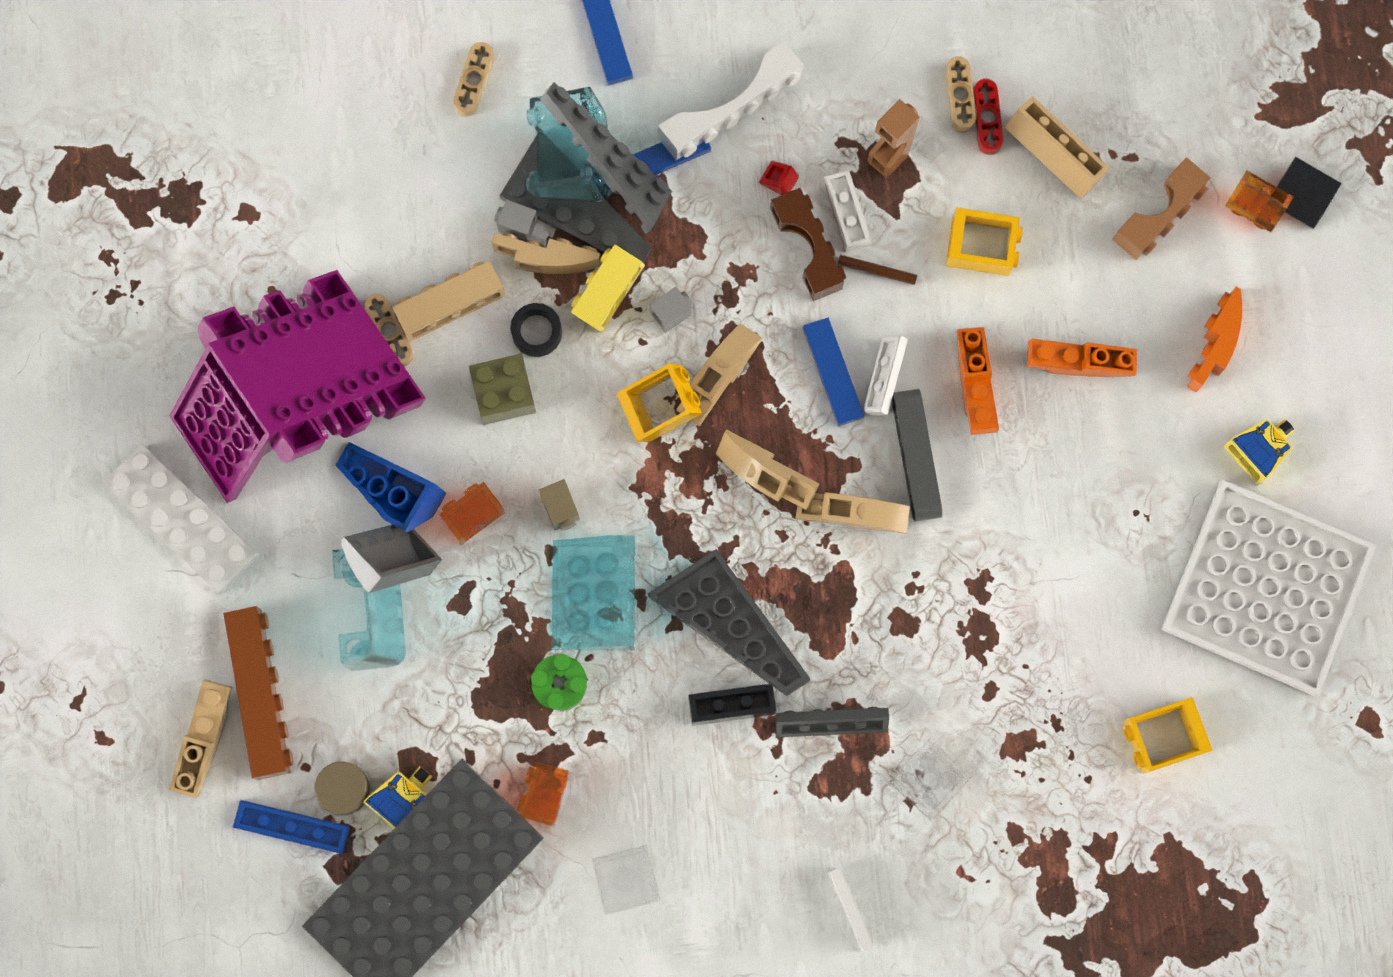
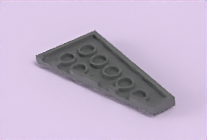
M553 82L540 98L541 102L559 125L569 128L573 135L571 140L577 147L581 145L590 155L587 158L589 163L613 193L621 194L627 204L625 206L626 210L630 215L634 212L643 222L640 226L641 229L647 234L655 225L672 190L669 189L664 180L658 178L649 170L646 163L638 160L624 143L615 139L606 126L599 124L584 106L574 101L566 89Z
M539 130L501 192L500 199L505 202L509 200L536 210L538 220L587 246L595 248L601 254H604L608 248L612 249L615 244L645 263L652 252L651 247Z
M717 549L648 593V597L785 696L790 695L810 681L808 674Z

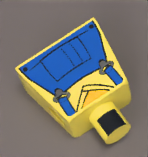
M1265 419L1233 437L1224 447L1256 484L1259 485L1270 476L1291 451L1292 445L1286 438L1294 433V428L1287 420H1282L1274 426L1270 420Z
M421 766L417 768L410 778H407L398 771L363 802L395 829L427 795L422 789L432 776Z

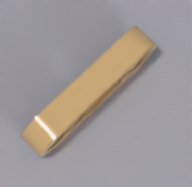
M478 42L471 47L454 96L455 109L462 116H471L476 113L494 62L492 47L485 42ZM482 51H485L487 57H483V58H482L481 63H480V65H481V68H480V67L477 66V65H478V57H477V55H480V54L482 53ZM475 73L481 76V81L476 85H470L466 81L470 74ZM467 91L471 92L469 96L471 104H467L466 108H464L460 101L465 102L468 95Z
M957 56L948 61L945 77L952 127L956 131L964 133L973 128L976 121V109L970 64L965 58ZM956 65L962 70L960 81L957 82V72L953 70ZM956 89H963L967 92L968 97L965 100H958L954 97L953 92ZM964 107V115L968 119L967 124H963L962 120L959 119L961 108Z
M381 294L370 295L364 304L367 314L381 334L382 328L386 324H394L397 327V331L393 336L386 337L383 335V337L390 344L395 354H397L393 343L397 341L403 351L408 350L405 352V358L397 357L403 366L409 365L414 358V352L387 298ZM375 302L382 305L381 309L385 315L382 319H380L376 310H372Z

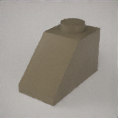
M565 479L539 489L542 502L554 530L560 528L561 531H565L574 527L576 521L580 520Z

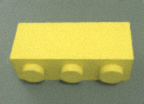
M615 244L612 249L608 248L604 252L600 260L602 265L597 272L594 270L589 275L586 281L587 288L583 294L579 293L575 297L571 305L573 307L571 311L573 315L601 333L645 266L642 261Z

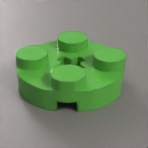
M565 654L552 655L543 659L536 666L531 676L534 696L541 705L552 710L565 711L575 707L583 699L587 688V676L584 668L577 660ZM555 676L560 678L566 677L567 680L564 682L566 687L563 690L559 687L555 689L552 687Z

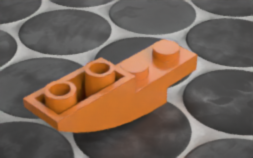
M1237 286L1230 293L1225 291L1217 304L1221 307L1218 314L1212 313L1204 326L1208 331L1203 338L1209 340L1201 352L1204 359L1201 364L1195 363L1188 374L1191 381L1187 387L1195 392L1204 385L1211 372L1219 376L1226 369L1235 350L1242 322L1241 289Z
M984 327L957 329L960 379L965 415H968L971 435L998 433L999 424L991 384L992 371Z
M1032 338L1028 341L1027 367L1048 370V373L1061 375L1131 377L1137 375V349L1088 342L1078 345Z

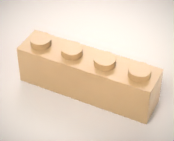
M1033 96L1017 109L1005 126L1018 141L1080 199L1089 193L1110 169Z
M489 260L485 263L481 261L473 264L468 271L462 274H452L445 279V282L437 286L429 285L423 288L420 294L412 298L410 296L398 300L392 308L408 341L411 342L506 295Z

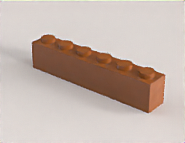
M257 606L225 612L223 614L252 779L261 780L291 773L290 766L293 765V756L291 750L286 749L285 738H288V728L286 722L281 721L280 711L284 710L281 694L276 693L275 683H279L277 669L275 666L272 667L270 656H274V649L271 639L267 640L265 629H269L268 616L266 612L262 613V610Z

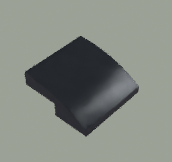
M1295 156L1267 203L1314 229L1342 183Z

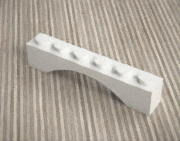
M783 41L763 55L761 67L755 79L738 97L723 106L706 111H679L658 126L657 137L675 160L682 156L688 157L696 151L697 146L703 141L705 143L711 142L723 128L729 129L733 127L741 116L746 113L750 115L759 108L760 103L766 99L768 101L774 99L785 86L791 87L801 79L804 64L786 42Z

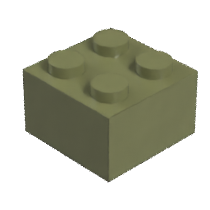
M522 353L469 366L483 425L536 413Z

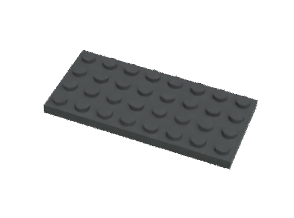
M462 758L302 927L352 977H413L544 837Z

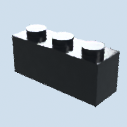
M770 684L688 695L692 726L775 715L777 711L773 686Z

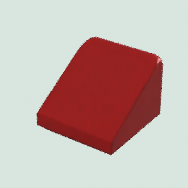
M771 160L759 183L783 195L792 191L799 175L792 166Z

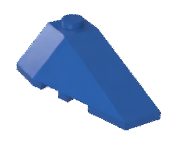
M348 442L336 463V467L361 492L368 503L377 510L386 522L406 532L413 530L434 517L447 494L433 482L351 442Z

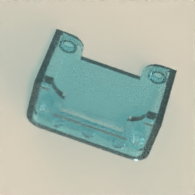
M590 86L568 91L574 101L584 106L599 124H603L608 129L605 111ZM542 96L530 98L527 120L537 131V171L530 172L529 178L526 179L528 192L533 194L535 198L586 202L607 200L608 185L587 160L590 156L582 145L577 147L571 140L573 138L572 132L567 126L559 125L541 102L540 98Z

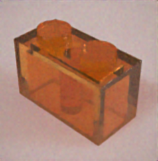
M1247 170L1225 206L1234 214L1252 221L1258 228L1272 232L1288 208L1293 196Z
M484 482L480 485L477 483L471 485L464 491L465 496L458 501L455 499L449 501L442 507L443 512L439 514L461 545L505 513L503 506Z
M539 762L535 763L534 768L529 767L525 783L529 784L526 795L521 794L517 811L521 812V816L526 820L555 827L570 772Z

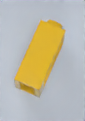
M956 207L952 218L946 266L1009 276L1012 269L1017 268L1019 261V252H1015L1016 243L1021 242L1023 227H1019L1020 217ZM965 222L1009 229L1005 260L961 253Z
M669 363L616 393L637 442H651L702 414L699 407L700 399L692 391L688 382L690 380L689 374L682 365ZM672 378L685 411L653 427L640 395Z
M1193 697L1124 720L1123 732L1128 742H1132L1135 753H1133L1135 765L1138 769H1142L1143 774L1213 751ZM1178 710L1193 750L1151 764L1137 723Z

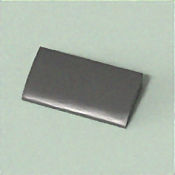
M389 525L345 536L341 540L344 554L353 573L368 593L431 575L442 561L440 556L414 529L406 532L394 525Z

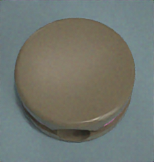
M339 761L331 763L322 769L315 781L314 791L318 803L326 811L336 815H350L364 806L365 803L363 801L370 793V784L368 777L358 766L349 762Z

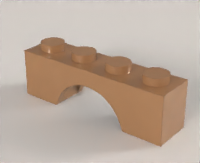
M900 99L877 121L875 132L881 138L869 152L867 160L885 178L908 157L920 119L917 110L911 104H905Z
M1186 157L1163 184L1168 194L1167 210L1152 216L1135 212L1117 231L1112 240L1135 260L1142 254L1148 256L1157 245L1154 242L1159 235L1164 238L1174 227L1171 222L1176 217L1182 219L1191 209V206L1188 204L1193 198L1198 201L1207 192L1208 188L1205 185L1211 177Z

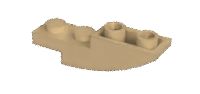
M495 233L491 242L495 252L515 257V268L528 272L571 274L588 271L601 265V253H597L598 251L590 246L577 247L563 238H557V240L549 238L546 248L537 241L528 240V242L518 240L515 235L510 233H503L502 235Z
M741 323L717 347L690 383L692 391L700 399L699 407L702 414L691 420L698 426H701L728 384L735 381L763 339ZM682 402L676 409L679 413L685 411Z
M729 430L724 432L716 454L734 473L776 501L784 498L805 510L808 509L819 483L773 460L775 454Z
M815 493L807 510L797 505L796 519L846 525L858 529L907 534L910 506L844 494Z
M207 679L202 681L188 735L184 736L169 791L198 798L228 715L226 709L232 691L231 686Z

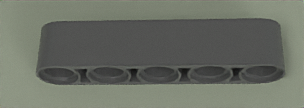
M920 389L894 392L892 407L913 520L916 522L942 518V504Z

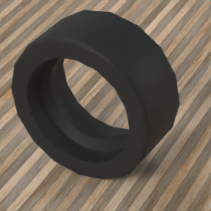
M531 303L524 305L516 311L511 320L510 331L513 342L520 352L528 356L542 357L549 355L557 348L561 341L562 326L559 316L553 308L545 304ZM534 315L547 318L552 325V335L549 340L540 345L527 343L522 338L520 332L524 320Z

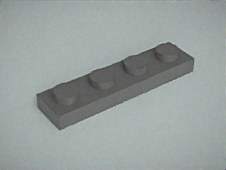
M842 708L826 711L815 709L804 712L785 711L783 713H776V738L888 732L889 726L888 708Z

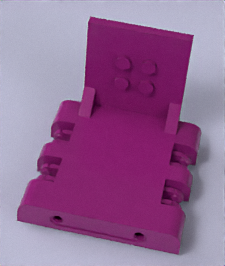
M338 270L309 279L303 288L302 294L297 295V303L292 298L286 299L280 290L264 295L258 305V309L252 311L253 320L247 314L240 315L234 306L203 317L198 326V336L205 347V351L169 416L225 501L229 503L237 499L261 459L270 451L274 450L281 461L289 463L319 450L325 443V440L328 439L327 430L333 436L340 435L343 438H347L367 428L370 421H372L371 412L375 417L383 416L386 419H392L420 407L426 398Z

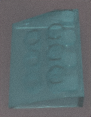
M606 535L553 540L551 650H635V535Z

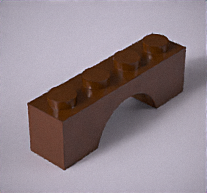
M801 188L771 199L770 210L781 232L799 234L811 246L813 259L804 269L802 279L812 300L816 301L842 290L846 275L843 267L840 264L837 265L833 258L835 252L831 242H826L822 235L824 228L818 217L814 218L811 211L813 205L808 194L804 195Z

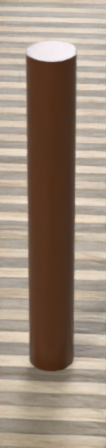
M841 254L837 264L915 285L917 279L916 274Z

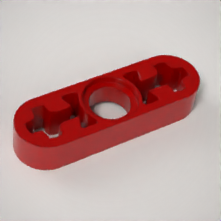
M981 79L975 84L973 90L976 109L977 141L981 152L993 155L1000 150L1003 144L998 87L991 79ZM983 87L986 88L987 92H990L987 98L988 103L983 104L985 101L984 94L981 92ZM990 111L994 114L995 120L990 123L985 122L981 118V113ZM991 129L992 140L996 141L994 146H990L989 142H985L988 137V130Z

